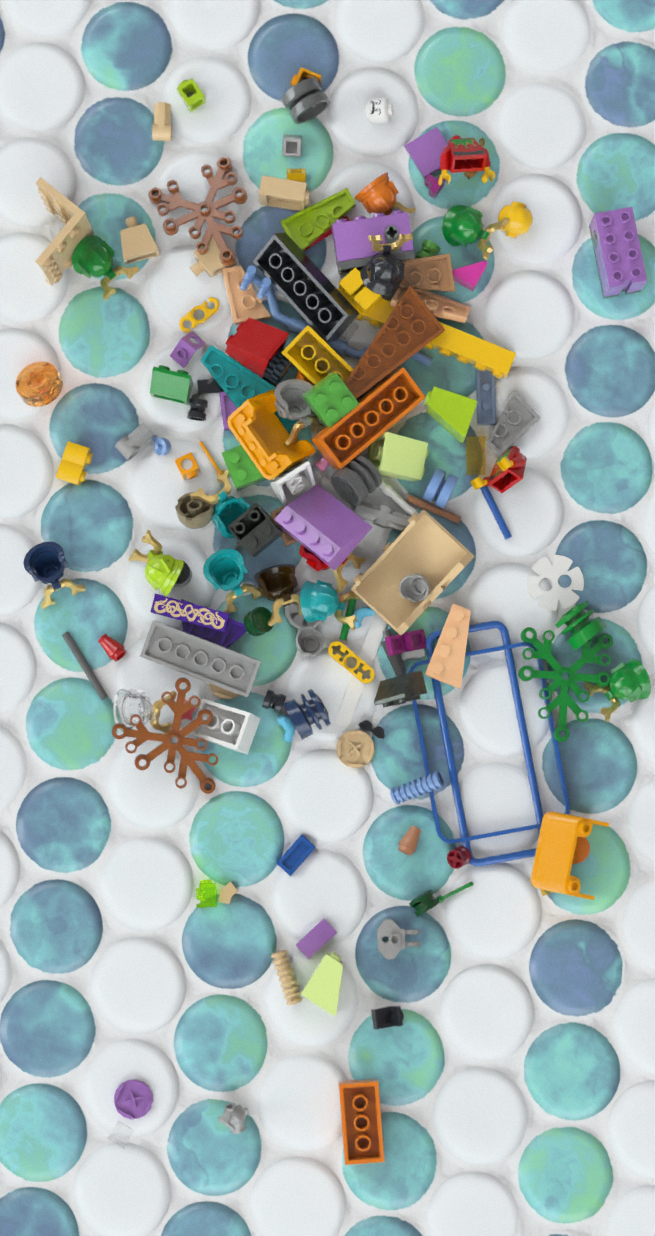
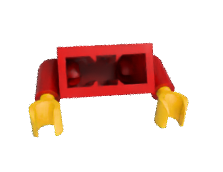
M459 135L453 136L440 155V171H442V174L438 179V184L441 186L442 179H446L448 186L451 180L448 171L450 173L485 170L481 177L482 182L486 183L488 177L490 182H492L495 178V172L490 169L491 162L488 150L480 146L474 138H461Z
M510 446L507 452L497 458L490 476L484 477L483 480L479 476L472 480L471 484L475 490L483 486H491L500 493H504L523 479L527 458L520 453L518 447Z

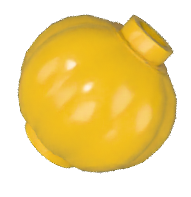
M512 201L511 205L504 206L498 215V222L504 217L510 220L505 226L504 231L506 236L511 238H517V235L525 234L531 228L533 222L531 211L526 209V204Z

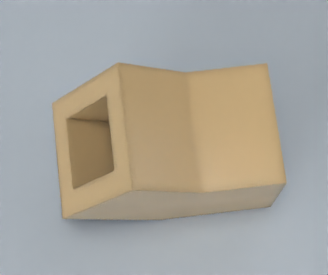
M232 882L221 889L219 902L231 903L232 896L238 892Z

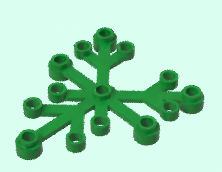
M527 627L521 632V640L525 643H531L537 651L526 648L522 652V657L525 660L545 659L555 671L534 670L531 666H523L519 669L518 676L525 682L533 678L555 679L549 686L539 691V697L542 700L549 699L551 693L560 686V694L547 706L540 708L538 716L541 719L548 718L550 712L559 705L558 727L553 731V737L558 742H564L570 735L569 730L566 728L567 706L576 715V719L579 722H584L589 717L588 712L581 710L568 695V687L575 693L579 702L585 703L589 700L590 695L587 691H583L575 681L593 682L598 687H606L610 684V675L607 672H599L596 675L575 672L585 663H596L602 666L608 665L611 662L608 654H602L601 656H596V654L601 649L611 647L613 638L611 635L603 633L598 636L596 644L590 649V644L593 641V638H591L589 643L582 645L581 657L570 667H562L551 655L552 641L555 638V634L551 630L545 631L542 635L544 640L543 646L537 639L535 629ZM528 631L533 634L532 638L526 636ZM546 633L551 634V640L546 639ZM604 637L609 640L608 644L603 643ZM530 651L531 657H526L525 652ZM603 656L608 659L607 663L601 661ZM525 670L530 671L529 677L524 675ZM563 673L568 674L567 680L562 678ZM601 676L606 677L607 680L605 683L601 682ZM543 690L548 692V697L542 696ZM582 693L586 695V700L580 698ZM541 710L547 711L546 717L541 715ZM581 712L585 714L584 720L579 718ZM560 730H563L565 732V736L563 738L559 736Z

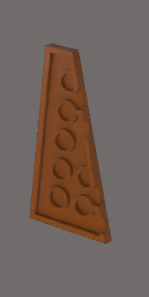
M411 285L344 383L355 399L363 395L445 331Z

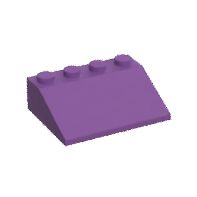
M318 484L289 503L274 519L281 529L334 571L373 528Z

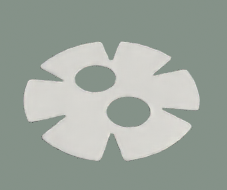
M554 555L553 566H551L546 556L532 566L531 569L539 576L528 575L527 588L532 599L543 595L538 603L540 607L550 611H557L559 600L565 610L579 600L580 597L572 590L583 591L584 579L578 566L568 571L573 562L571 559L561 555ZM561 575H568L571 578L572 582L569 587L562 588L558 584V579ZM543 578H549L552 581L553 587L551 590H541L539 583Z

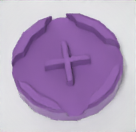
M130 1079L121 1083L114 1095L116 1109L119 1114L128 1119L145 1116L153 1103V1093L150 1087L144 1081L138 1079Z

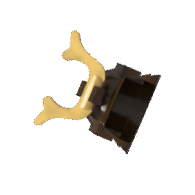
M292 564L272 566L254 575V578L259 583L257 587L262 598L266 597L274 602L272 617L268 622L269 626L274 625L276 622H283L279 616V609L282 606L291 605L292 602L298 603V613L303 615L300 596L292 594L294 587L298 585L296 576H294L295 566Z

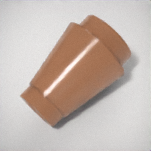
M411 826L398 843V850L412 856L413 852H416L421 830Z

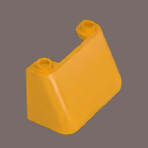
M273 389L246 400L228 417L227 421L232 433L260 473L268 480L278 477L317 452L308 440H300L297 443H293L290 447L284 444L290 435L275 415L277 411L275 402L277 399Z

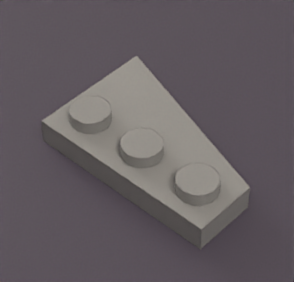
M514 391L486 445L500 457L541 417Z

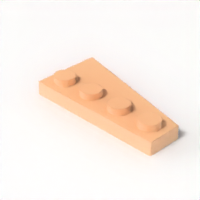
M398 288L391 300L390 306L396 307L408 288ZM414 289L435 317L461 323L466 322L471 307L428 290Z

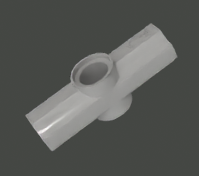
M363 501L355 509V514L363 520L370 521L382 528H392L403 532L410 524L408 520L411 516L395 512L394 509L387 506H376Z

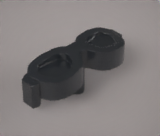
M368 720L360 722L358 725L364 731H371L378 738L384 739L385 737L384 729L382 727L372 728V723Z

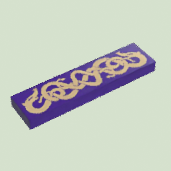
M155 594L150 611L154 614L224 633L230 615L229 613Z

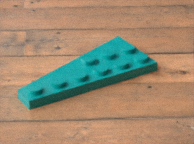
M210 345L201 358V363L237 408L246 400L272 389L275 392L276 387L212 345ZM278 411L275 412V415L289 433L298 420L292 421L288 418H282L279 416Z

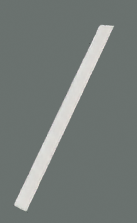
M376 612L359 658L370 667L373 664L383 637L382 631H385L387 622ZM361 663L354 673L357 674L360 671L363 674L362 679L364 680L368 677L370 671L365 672L361 669L364 666ZM353 675L334 722L335 725L349 729L365 685Z

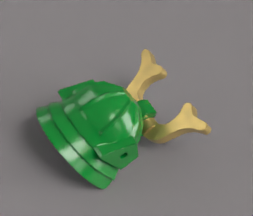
M456 205L445 214L442 231L444 238L452 246L466 247L467 244H472L479 240L477 247L482 251V257L488 260L490 253L494 249L490 245L486 246L491 234L495 230L503 232L510 220L504 217L501 221L490 224L483 230V215L480 211L469 206Z
M91 235L82 239L75 247L72 255V265L77 273L84 274L88 278L104 275L100 284L104 289L103 297L105 300H108L112 294L116 293L114 287L108 286L113 279L121 274H125L131 279L140 270L138 266L131 268L118 266L111 270L114 265L113 257L115 256V251L100 237Z
M630 659L626 664L622 662L612 669L609 686L598 687L588 682H584L583 685L588 690L590 696L596 692H602L611 702V707L601 708L600 711L605 716L606 722H609L611 714L618 709L620 705L618 699L629 700L631 703L638 699H647L651 691L648 673L642 663L636 659Z

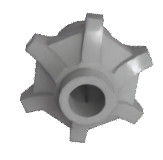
M235 1103L227 1104L223 1110L224 1113L218 1117L219 1122L225 1124L232 1134L243 1132L246 1128L245 1118L248 1114V1109L242 1108L241 1105L236 1106Z

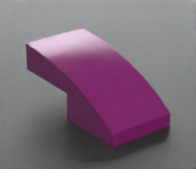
M423 629L403 633L402 636L398 634L385 637L389 656L426 648V638Z

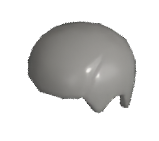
M414 573L402 579L399 591L404 599L419 602L423 601L430 594L431 586L425 576Z
M307 626L297 633L295 643L301 654L314 657L323 650L325 641L322 632L316 630L313 626Z

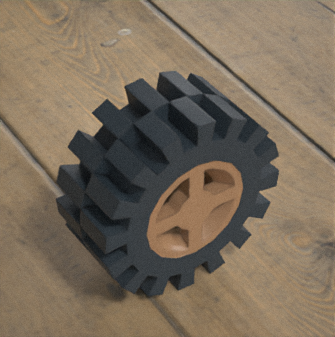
M281 348L272 358L263 375L274 384H278L292 366V363L281 353L284 348Z

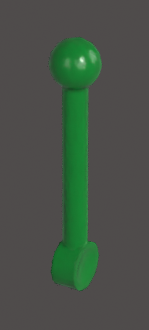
M471 881L443 896H438L437 899L442 903L444 899L474 884Z

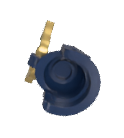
M43 542L37 544L25 555L24 568L32 575L34 581L40 580L44 584H52L44 589V600L41 603L42 609L55 604L54 599L50 595L59 589L70 587L73 596L78 592L86 590L84 585L75 584L70 579L65 578L59 581L63 577L68 563L64 557L63 548L58 543Z

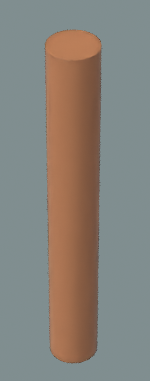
M410 494L406 499L411 504L457 524L460 521V516Z

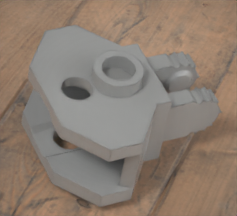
M384 919L377 928L379 952L386 959H395L401 949L421 946L420 941L405 942V935L420 934V929L405 930L400 928L393 919ZM384 936L389 938L387 942L382 941Z

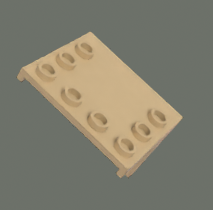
M40 177L36 182L39 189L37 192L41 195L40 198L43 200L46 210L52 215L57 214L61 218V222L65 224L63 229L35 261L46 278L45 281L52 286L61 280L64 270L72 266V255L77 244L85 237L94 235L86 213Z

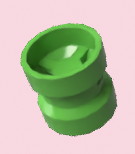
M425 239L421 250L416 253L415 257L419 259L435 256L439 253L440 247L434 242Z

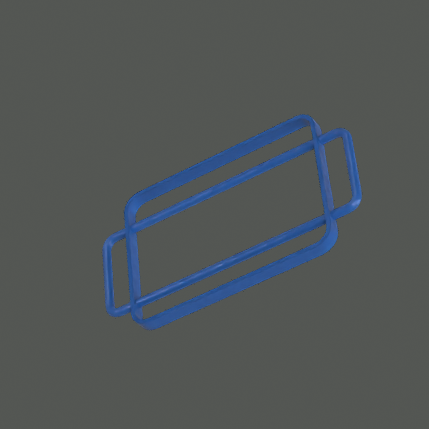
M499 621L469 625L468 633L497 628L501 632L503 646L466 652L465 657L502 650L505 652L537 824L475 836L468 835L440 681L431 678L461 838L447 839L442 835L434 793L432 791L429 792L435 828L438 837L442 841L447 843L462 842V845L471 853L469 864L473 866H485L534 857L537 848L476 859L472 855L470 841L538 828L540 834L543 819L541 800L512 653L513 648L519 647L537 650L531 643L511 644L507 627ZM442 630L432 632L427 637L426 652L428 659L414 663L408 673L413 672L420 665L430 663L434 652L433 642L440 637ZM537 659L538 670L544 671L542 659ZM540 678L542 689L546 688V679ZM543 690L544 697H548L546 690ZM414 700L412 701L425 774L428 776L430 772L417 701ZM544 700L545 706H547L550 703V700ZM550 712L548 722L565 806L564 814H569L568 794L558 742L553 737L555 726L552 712Z

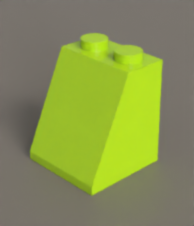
M434 386L432 391L428 390L425 399L426 412L458 442L464 443L477 400Z

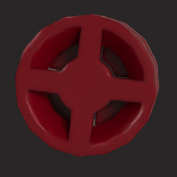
M464 846L457 847L447 854V862L454 869L461 868L471 861V853Z

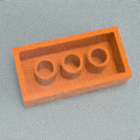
M378 1079L340 1081L339 1094L345 1165L384 1162Z

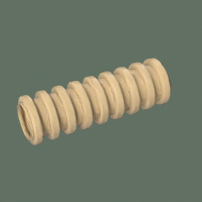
M287 950L273 953L271 958H274L273 964L276 965L275 970L278 971L276 974L280 977L278 979L279 982L282 983L280 987H283L282 993H285L286 1005L290 1006L301 1002L303 998L300 997L301 992L298 991L297 980H294L295 974L292 973L293 968L290 967L291 962L288 961L290 958L286 955L288 952Z

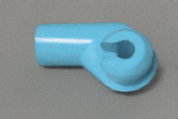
M370 607L355 610L353 615L357 617L355 622L356 629L362 626L361 622L364 617L375 615L374 610Z
M280 715L277 718V723L282 725L285 730L283 741L292 743L296 728L288 715Z

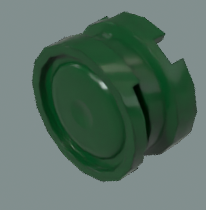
M257 607L249 611L244 617V627L247 632L257 637L269 632L274 626L268 625L272 613L265 607Z
M432 889L409 903L411 907H414V913L417 917L440 903L437 898H434Z

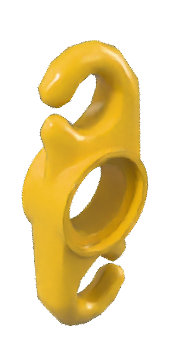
M214 297L208 298L209 302H214V309L207 307V301H204L202 305L193 307L191 311L180 319L179 328L183 332L189 333L191 329L184 327L185 321L191 322L192 329L198 324L205 323L218 311L220 307L219 301ZM197 310H202L205 316L203 319L197 320L194 317V313Z

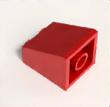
M249 317L245 323L242 321L236 329L237 333L234 336H229L225 343L227 345L225 353L263 378L264 372L272 358L281 348H285L289 334Z

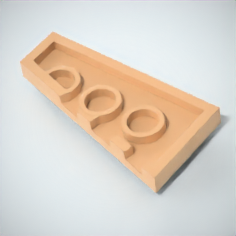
M456 604L452 605L425 676L461 689L471 610Z

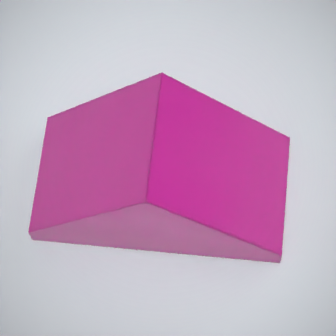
M487 261L453 269L454 281L474 291L486 270Z

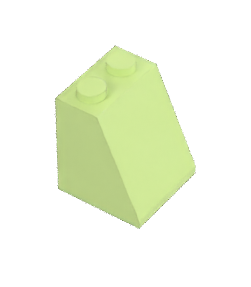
M386 432L370 444L367 459L376 467L381 476L419 481L422 480L425 474L424 464L428 456V443Z
M332 951L330 954L328 952L325 953L303 988L301 995L335 1016L337 1013L343 962L341 961L342 957Z

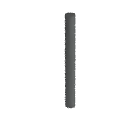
M64 633L62 637L101 700H104L108 695L70 633Z

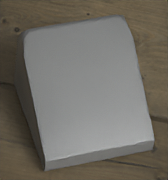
M283 135L282 156L301 157L302 135Z

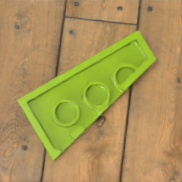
M345 188L280 221L285 233L303 251L330 229L332 224L336 223L335 220L343 218L355 208L356 203L348 188Z

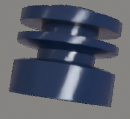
M312 689L307 691L311 697L308 701L304 694H301L303 702L301 705L294 698L283 704L302 740L313 734L312 724H315L319 730L322 729L319 723L321 719H323L326 726L331 724L328 711L320 697Z

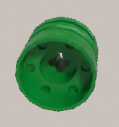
M588 601L575 605L563 614L555 624L557 629L563 624L567 626L561 632L562 635L571 631L572 636L567 642L574 651L607 627L600 617L590 620L589 616L594 612L593 608L587 613L584 612L583 609L590 605Z

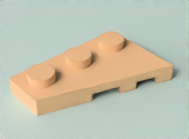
M241 265L223 268L222 275L233 325L240 324L242 321L245 323L249 317L257 321L271 318V315L262 304V300L257 297L252 284H249L246 291L240 289L245 275Z

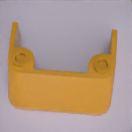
M553 811L545 813L542 819L531 874L532 885L538 889L594 900L595 896L580 893V880L576 876L570 875L577 837L584 838L589 836L593 824L609 827V823Z

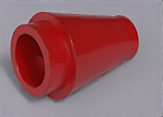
M104 634L98 640L111 660L117 662L126 654L124 645L107 634Z

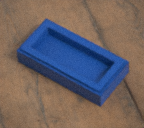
M301 834L276 864L291 876L316 846Z

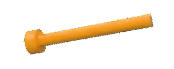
M199 442V445L216 469L217 476L222 475L224 471L220 470L203 442Z

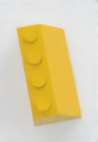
M309 325L281 352L314 385L331 372L337 373L345 383L353 371V368Z

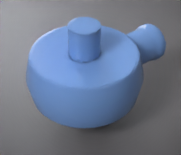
M154 435L152 440L155 442V452L161 456L169 454L171 450L170 441Z

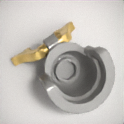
M300 379L285 380L277 385L274 392L277 399L275 406L279 416L292 421L298 420L293 426L289 438L284 443L287 447L299 441L297 438L299 431L312 424L310 431L313 434L318 430L324 429V426L319 424L318 419L314 415L308 416L312 409L302 397L313 385Z

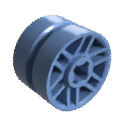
M437 467L422 499L431 503L435 496H438L435 505L444 509L459 478L449 474L447 479L444 480L446 471Z

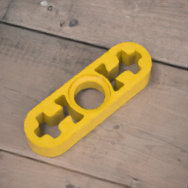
M335 641L329 645V655L360 682L369 684L374 680V670L343 643ZM333 646H341L340 650L344 654L346 653V651L349 652V654H347L344 657L342 662L339 660L342 658V656H340L338 653L335 655L332 654L334 652V650L332 649ZM349 657H354L357 660V665L354 668H349L346 665V660ZM361 663L364 665L361 669L365 672L371 671L370 679L365 678L363 680V674L360 671L357 674L354 673Z

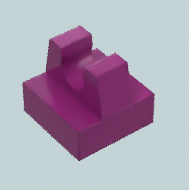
M429 174L425 179L424 185L429 188L428 195L435 199L444 187L446 179H442L440 186L438 184L440 175L436 179Z

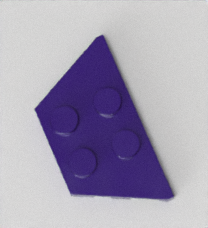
M231 618L228 619L225 633L182 621L184 632L229 648L247 632L243 623Z

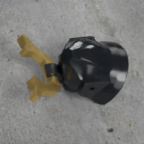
M412 233L406 235L399 234L396 242L387 244L380 243L383 241L382 235L368 236L369 241L372 242L373 251L379 252L371 258V261L367 262L360 272L361 279L369 290L380 295H389L398 289L400 280H403L405 264L398 260L395 255L390 254V252L399 249L404 243L412 240Z

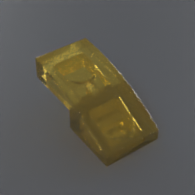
M466 436V475H485V436Z

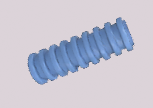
M435 771L434 774L430 773L428 776L425 775L423 778H418V780L409 781L407 785L404 783L401 786H396V789L391 788V798L394 803L400 804V801L405 802L406 800H411V797L416 798V796H421L422 793L426 794L427 791L432 792L433 789L442 788L444 780L442 775Z

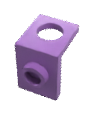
M192 331L180 339L170 357L184 368L194 353L205 346L206 343ZM190 338L195 339L198 344L193 343Z

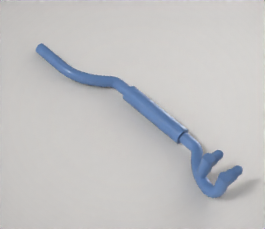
M250 265L247 267L240 285L242 291H246L251 282L260 288L257 297L263 299L266 296L272 317L278 323L287 326L288 330L299 334L309 325L296 317L290 318L282 314L276 295L271 288V279L267 277L261 278L256 273L255 266ZM340 338L337 341L327 342L336 353L340 355L344 353L355 359H361L369 347L358 350L347 345L348 342ZM417 352L411 357L427 366H430L433 359L421 352Z

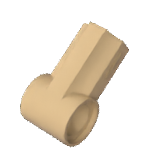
M166 102L154 104L153 141H172L171 104Z

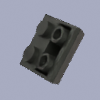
M257 502L227 526L252 557H256L284 534L275 520Z
M422 671L411 672L380 681L374 705L382 704L383 708L421 699L420 695L427 693Z

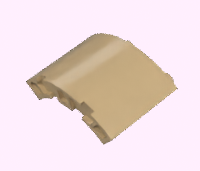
M424 509L419 514L415 512L409 518L408 522L410 524L392 544L388 542L383 547L382 551L384 553L364 574L360 572L353 580L355 584L351 588L359 598L401 636L475 557ZM419 573L429 581L431 586L430 594L423 601L412 602L401 596L399 591L400 582L407 575Z

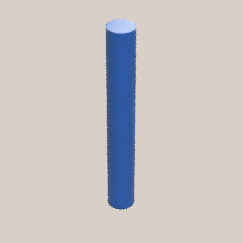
M488 486L480 488L505 540L511 538L512 535Z

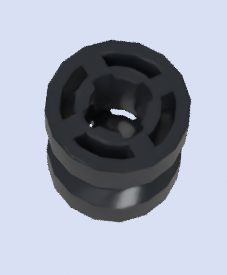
M190 398V411H188L187 418L196 421H206L205 409L208 408V401Z
M268 689L262 707L266 709L271 708L275 712L281 713L286 695H277L274 691Z

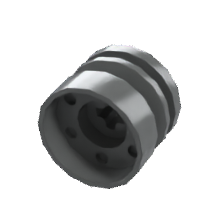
M357 455L331 476V483L342 499L353 506H358L368 497V493H372L382 484V478L376 467L368 459Z

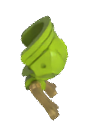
M147 530L146 536L142 538V542L152 545L154 549L150 550L147 555L134 549L133 554L129 557V561L139 560L146 562L145 577L155 590L159 589L166 597L176 583L184 562L168 554L164 555L161 543L152 536L150 530Z

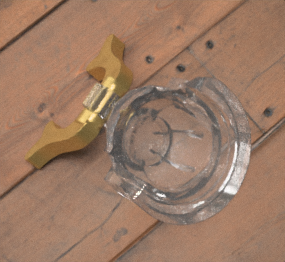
M121 689L117 692L113 703V714L116 723H123L127 729H137L131 725L130 717L133 714H138L143 724L150 721V725L154 729L163 731L164 734L169 732L172 724L169 722L165 724H159L158 722L161 708L164 705H168L162 699L152 704L144 691ZM172 691L171 693L173 695V699L175 700L177 693L175 691ZM168 695L166 698H164V700L169 701L171 699V695ZM134 717L132 722L134 724L138 723L139 718Z

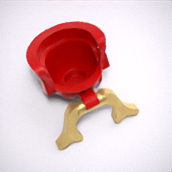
M303 545L300 546L299 554L307 559L306 563L316 571L330 569L327 564ZM350 553L335 571L333 570L337 582L336 592L342 593L344 586L348 585V581L342 577V569L347 562L351 560L354 568L360 569L361 564L366 561V558H358L353 553Z

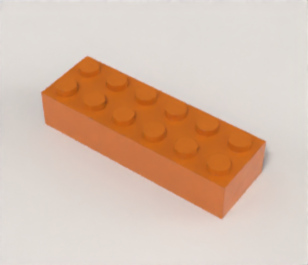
M404 367L396 368L358 399V406L332 427L322 429L311 440L333 469H342L426 397Z

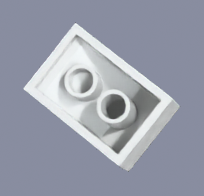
M308 461L301 462L270 482L272 490L284 507L316 485Z
M202 699L198 712L204 708L209 709L213 713V720L210 724L200 725L189 735L204 738L211 743L248 755L261 718L246 711ZM204 714V715L202 716V719H203V720H208V719H209V715H208V714Z

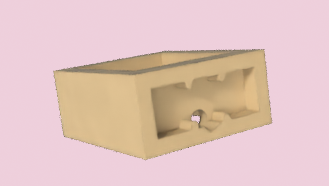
M262 175L259 189L260 205L302 211L305 209V206L309 207L310 190L307 189V183Z

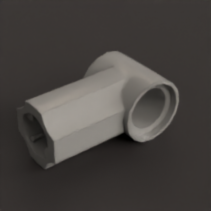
M142 423L131 434L121 438L116 443L115 448L129 461L154 434Z

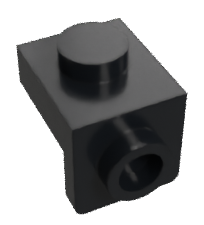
M387 1006L371 1010L374 1029L403 1026L404 1015L400 1006Z

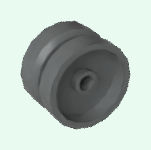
M308 78L297 83L281 98L286 109L291 110L290 116L296 124H301L315 118L330 104L326 93L320 92L322 86L317 78Z

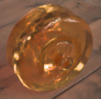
M38 361L27 365L21 370L16 378L15 387L23 402L29 406L41 407L50 404L59 396L62 391L63 380L54 365L49 362Z

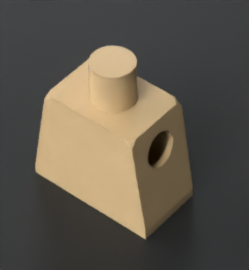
M136 217L125 219L127 229L120 231L125 265L159 256L158 248L147 225H138Z
M212 236L206 254L201 255L197 252V249L195 250L194 257L198 262L191 266L190 270L196 277L206 271L209 277H214L221 273L223 268L235 266L237 259L233 265L224 266L219 257L221 252ZM201 246L199 249L203 250L205 246ZM230 254L224 255L225 258L230 256Z

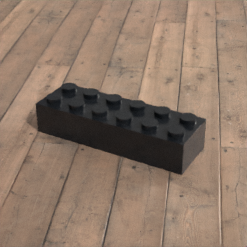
M287 233L274 234L252 261L267 278L271 279V283L326 343L337 341L359 315V312Z

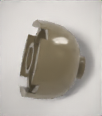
M194 492L180 497L175 508L178 519L184 526L191 529H199L211 522L214 515V504H208L200 499H191L190 494Z

